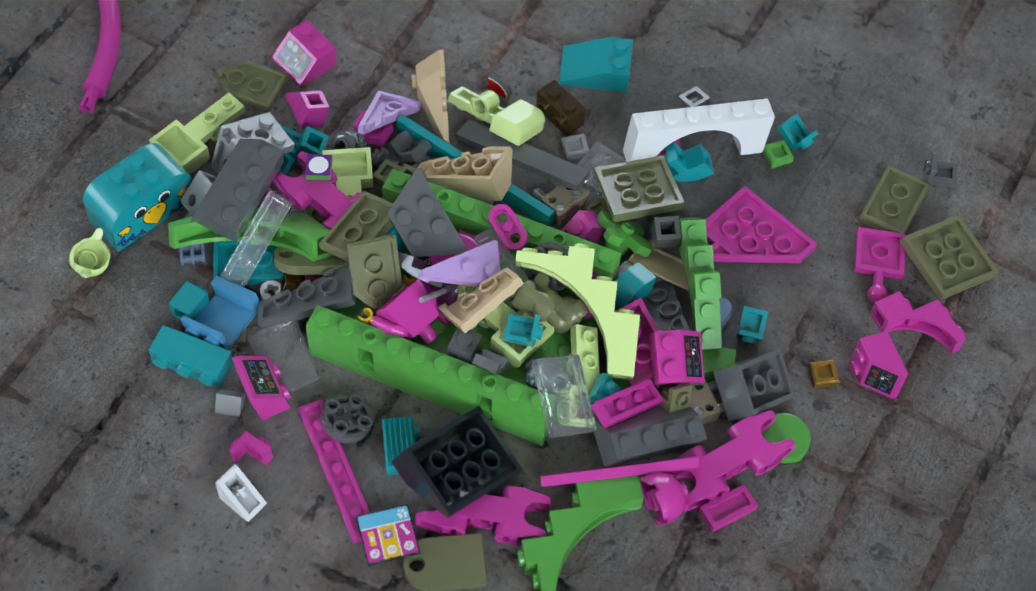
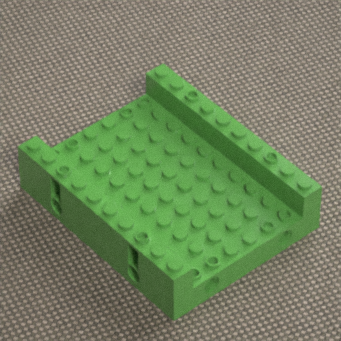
M392 169L382 187L383 199L394 203L411 178V175ZM428 182L457 233L459 230L504 244L489 221V212L494 206ZM515 214L528 235V243L524 248H535L546 242H556L562 244L567 249H569V246L574 247V244L577 243L587 244L591 249H595L592 271L599 276L610 277L612 281L617 280L621 253ZM506 215L498 217L499 222H504L507 219ZM514 235L511 241L517 243L520 240V236ZM506 247L500 262V271L509 268L524 283L527 281L525 268L516 266L517 251H511ZM407 249L405 254L410 255V251ZM400 266L401 279L403 283V276L405 275L408 279H410V273H408ZM443 283V284H442V288H445V287L450 286V285H452V284H450V283ZM520 287L513 295L509 296L503 301L516 313L519 310H517L512 305V301L517 295ZM568 287L557 292L561 297L571 295L577 300L576 294ZM357 297L356 305L334 311L319 305L316 306L306 324L311 356L462 415L480 406L495 428L543 446L556 418V390L549 395L533 389L524 379L527 372L525 366L534 357L539 360L544 356H548L563 372L561 377L563 382L557 389L572 383V376H568L565 371V361L571 353V331L560 334L554 330V333L518 368L510 365L506 372L496 375L479 366L471 365L448 356V345L457 329L453 323L445 327L437 319L433 320L430 326L438 336L430 343L425 344L418 334L407 340L396 335L386 334L376 327L360 322L358 316H361V308L366 303ZM583 317L579 325L594 327L596 320L595 318ZM479 324L470 329V331L482 335V350L479 355H482L484 349L495 353L490 347L491 337L496 333L495 330L491 327L484 328Z

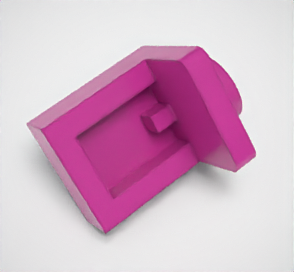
M363 110L353 124L354 130L358 131L359 124L366 110ZM389 123L362 135L365 137L366 143L384 146L394 129L392 123Z
M247 431L241 437L235 438L230 446L231 459L235 463H238L245 453L266 466L273 459L270 443L262 437L256 438Z

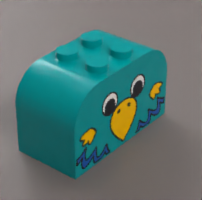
M152 143L141 147L95 178L84 193L83 203L91 224L96 229L101 228L103 236L119 252L182 209L184 205L181 203V199L193 179L161 145Z

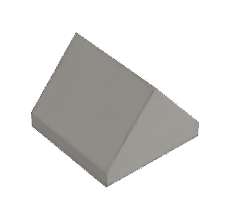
M223 389L216 393L215 414L241 417L246 393Z

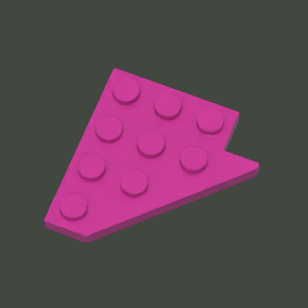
M746 186L740 189L706 219L707 242L713 245L714 262L801 263L817 247L816 242Z

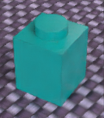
M187 281L172 298L169 305L172 315L179 320L183 316L195 320L210 302L208 292L204 287L198 284L193 285Z

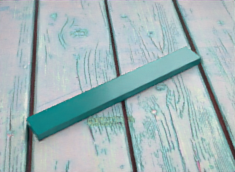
M401 114L397 119V134L407 130L414 140L427 139L432 146L427 153L433 157L441 158L447 156L449 159H454L462 156L463 152ZM511 183L502 201L533 221L551 227L553 225L554 210Z

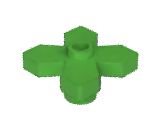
M600 211L596 219L599 225L606 229L603 234L606 240V248L621 253V257L626 255L629 248L636 254L644 257L649 256L652 247L647 240L642 238L645 232L640 224L630 220L627 222H613L609 212Z

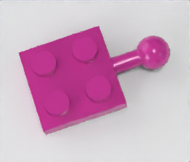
M858 227L856 232L854 273L874 275L873 286L868 290V299L875 303L887 297V290L883 286V277L902 280L904 276L905 249L900 244V241L906 234Z

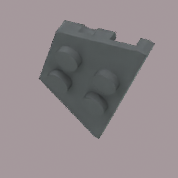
M417 168L387 213L411 255L418 258L456 255L468 251L421 169Z

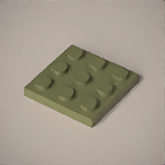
M664 155L594 168V175L613 222L684 209L685 202Z
M959 215L904 236L900 241V244L939 301L993 279L999 274L993 262Z

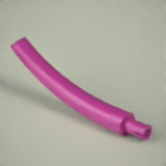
M98 0L100 9V37L93 64L83 84L85 94L79 104V109L84 113H87L88 107V114L94 112L98 98H103L107 92L116 67L121 38V17L118 0Z

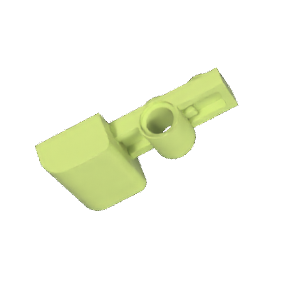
M460 87L449 94L448 102L455 105L458 109L465 110L474 115L477 119L491 124L489 131L517 146H520L543 130L545 123L543 112L521 99L506 108H502L499 106L500 100L498 95L491 90L478 95L464 87Z
M227 93L185 126L176 119L149 139L150 144L157 143L161 145L190 175L210 158L208 147L204 143L209 139L217 141L220 127L230 124L246 112L245 106L230 93Z
M370 147L322 151V155H332V170L338 178V181L333 185L348 198L353 197L357 192L362 194L361 188L373 187Z
M458 285L452 291V297L458 301V295L465 291L467 294L479 289V287ZM502 302L493 312L480 320L478 324L484 328L491 327L496 331L491 337V349L499 356L508 359L510 365L518 368L554 333V327L547 321L539 322V324L544 325L541 340L536 339L533 347L503 341L508 314L534 318L523 310H519L516 313Z
M576 324L570 328L571 353L565 361V371L568 376H572L573 385H566L556 390V420L561 426L592 429L589 419L592 416L587 413L578 401L581 397L590 394L597 376L600 375L598 330L595 327Z

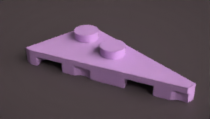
M378 91L359 124L358 133L366 134L392 123L401 114L408 116L418 112L421 101Z
M493 240L422 269L418 274V280L479 287L481 282L500 272L498 242Z

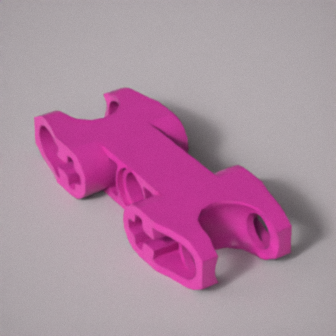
M300 152L297 155L298 163L306 172L308 153ZM333 170L331 172V180H306L305 172L299 177L290 178L278 172L273 182L285 196L288 203L300 212L310 205L326 218L322 225L329 230L334 227L361 195V193L357 192L353 197L348 198L333 184L338 181V178Z
M772 410L747 417L733 425L727 432L732 440L708 454L702 445L681 454L679 458L698 456L700 465L698 468L667 471L677 479L687 478L696 485L695 489L685 496L686 505L684 511L698 508L728 493L730 488L725 481L750 467L755 476L762 475L775 468L786 456L795 450V443L792 439L771 443L762 437V433L776 421V415Z
M505 486L502 488L501 497L484 495L449 518L438 510L422 511L416 514L415 523L421 528L444 536L465 535L466 526L495 530L494 539L497 542L521 546L522 540L546 537L547 531L528 524L525 516L530 512L550 510L551 498L527 488Z

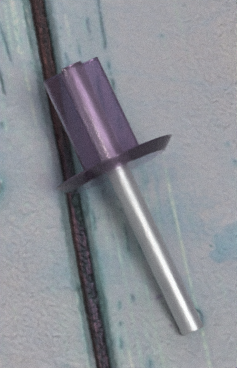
M443 283L441 288L431 284V288L435 292L420 297L419 302L423 303L436 297L437 303L440 305L446 303L449 306L455 303L458 298V284Z

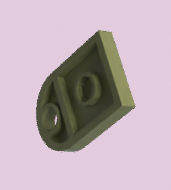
M278 247L274 251L275 267L281 272L292 275H323V272L332 268L336 271L344 267V263L347 262L334 255L313 262L303 255L283 247Z
M481 533L424 538L418 540L420 554L404 557L405 577L413 587L420 591H450L483 588L487 585ZM413 561H421L425 565L418 572L412 571L409 566Z

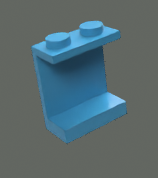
M216 276L211 282L215 296L195 320L183 316L181 321L187 335L229 350L258 314L259 299L255 292Z

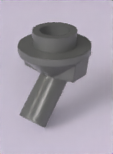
M383 146L374 147L371 150L372 167L378 169L385 159L401 166V162L387 158L386 156L389 151Z

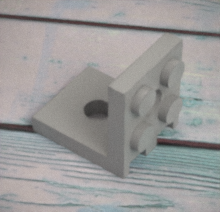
M270 112L220 127L211 167L218 175L239 139H262L284 150V154L292 152L295 144Z

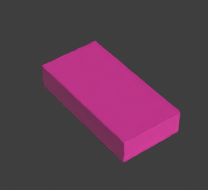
M744 484L700 506L699 512L711 531L714 532L756 511L758 504Z

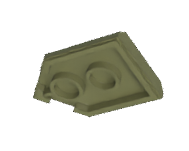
M249 61L239 62L237 66L227 69L223 67L215 70L225 95L230 93L238 101L265 111L272 109L288 79L287 74Z
M385 235L346 245L353 295L376 311L385 305L402 286L396 235Z

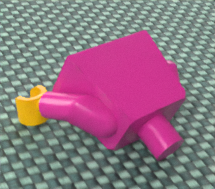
M411 274V279H408L405 275L403 276V283L406 287L375 312L378 316L374 317L370 308L364 309V314L368 318L364 319L358 316L360 322L376 327L386 334L396 335L407 340L418 334L423 342L428 344L438 336L430 326V323L439 316L436 297L423 303L419 302L420 297L435 292V290Z

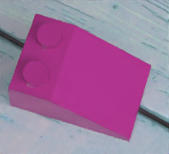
M641 298L620 308L633 310L634 314L640 315L634 377L632 380H627L630 386L653 379L649 335L659 330ZM595 323L594 327L597 328L598 337L604 346L603 337L597 323Z

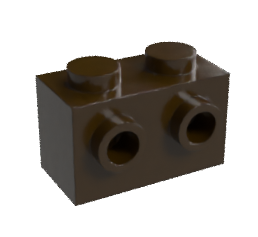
M555 79L537 91L536 107L566 137L584 125L586 108Z

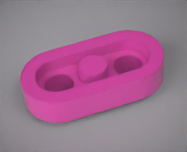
M505 204L494 206L489 212V221L509 250H522L528 243V235L509 206ZM506 215L507 219L504 222H499L498 217ZM514 235L520 236V240L517 243L511 241Z

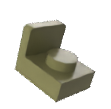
M691 384L665 385L657 389L663 398L659 406L667 412L672 413L690 407Z

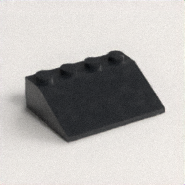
M480 406L407 447L391 462L404 482L447 518L523 471V468Z

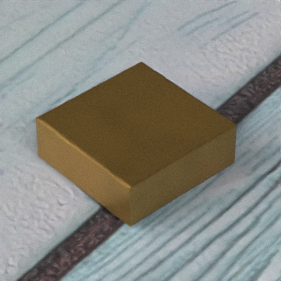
M834 360L809 363L808 368L813 388L839 385L840 381Z

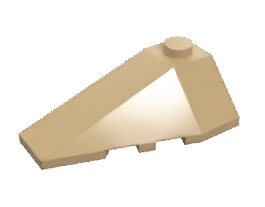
M438 50L416 65V75H412V89L417 88V98L421 101L422 109L435 135L449 144L444 50Z
M511 147L483 148L482 153L471 155L470 151L462 153L461 157L449 159V157L445 156L420 162L417 168H420L426 174L425 178L430 183L477 200L502 201L511 186L513 150Z

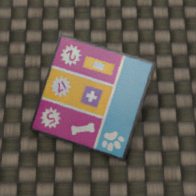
M408 504L356 516L368 566L420 554Z

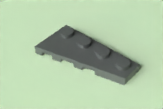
M656 276L651 294L642 299L658 330L690 331L682 314L680 303L675 295L673 284Z

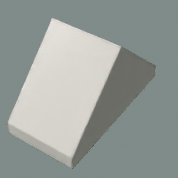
M235 464L215 483L219 498L248 522L267 504Z

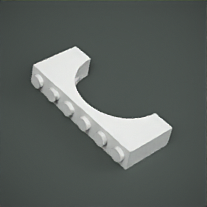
M768 99L633 113L623 153L627 162L656 157L666 146L675 140L706 130L725 131L734 135L733 138L740 155L762 153L775 115Z

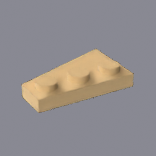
M505 268L481 282L479 289L469 294L465 291L457 296L459 300L449 306L444 303L437 308L442 315L463 333H466L473 329L486 315L493 312L506 298L513 295L524 283L517 274L509 268Z

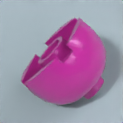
M668 472L651 473L640 477V480L644 481L640 483L644 504L648 511L652 509L656 514L655 517H652L654 522L659 526H664L679 518L685 509V496L688 495L684 482L682 480L678 481L674 475Z

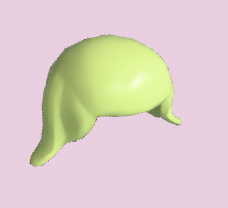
M97 228L90 238L82 239L71 249L69 255L70 266L83 278L98 276L108 267L111 257L110 249L102 241L103 230L101 228Z

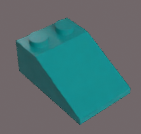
M608 37L564 46L559 84L627 93L633 39Z

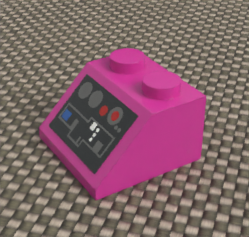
M308 20L289 30L272 57L300 88L337 65L336 47Z
M671 330L655 331L649 335L654 386L705 383L701 332Z
M888 331L858 340L849 362L851 374L856 376L859 384L892 399L896 398L907 378L908 372Z
M236 356L232 358L249 401L262 421L291 408L287 400L291 398L286 384H280L278 378L282 377V374L276 362L271 364L267 356Z

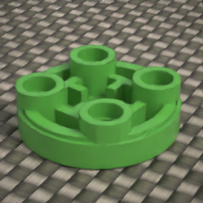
M786 413L775 414L776 421L762 433V437L771 443L792 439L795 443V450L780 463L801 461L807 453L811 442V435L807 425L794 415Z

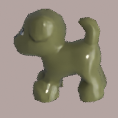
M540 272L533 282L530 280L524 282L512 301V305L529 313L533 318L535 315H539V322L549 321L558 333H566L570 331L572 326L580 324L582 318L587 316V309L580 299L576 300L571 295L559 296L557 291L548 287L550 283L549 277Z

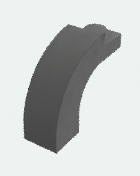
M671 212L646 216V231L652 249L679 247L682 239L679 216H672Z

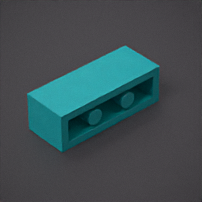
M164 325L149 348L151 360L157 367L162 369L167 367L176 371L182 377H193L209 387L213 385L221 388L234 365L232 351Z

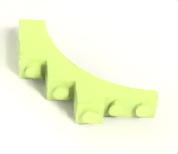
M577 243L574 244V247L569 246L568 256H563V253L560 251H548V254L537 253L538 250L533 248H523L522 251H517L516 266L533 269L555 278L570 288L585 303L595 318L603 337L607 357V375L610 378L632 380L635 370L640 315H636L633 310L620 309L619 313L614 312L617 282L605 276H598L597 279H592L595 249H591L587 244Z

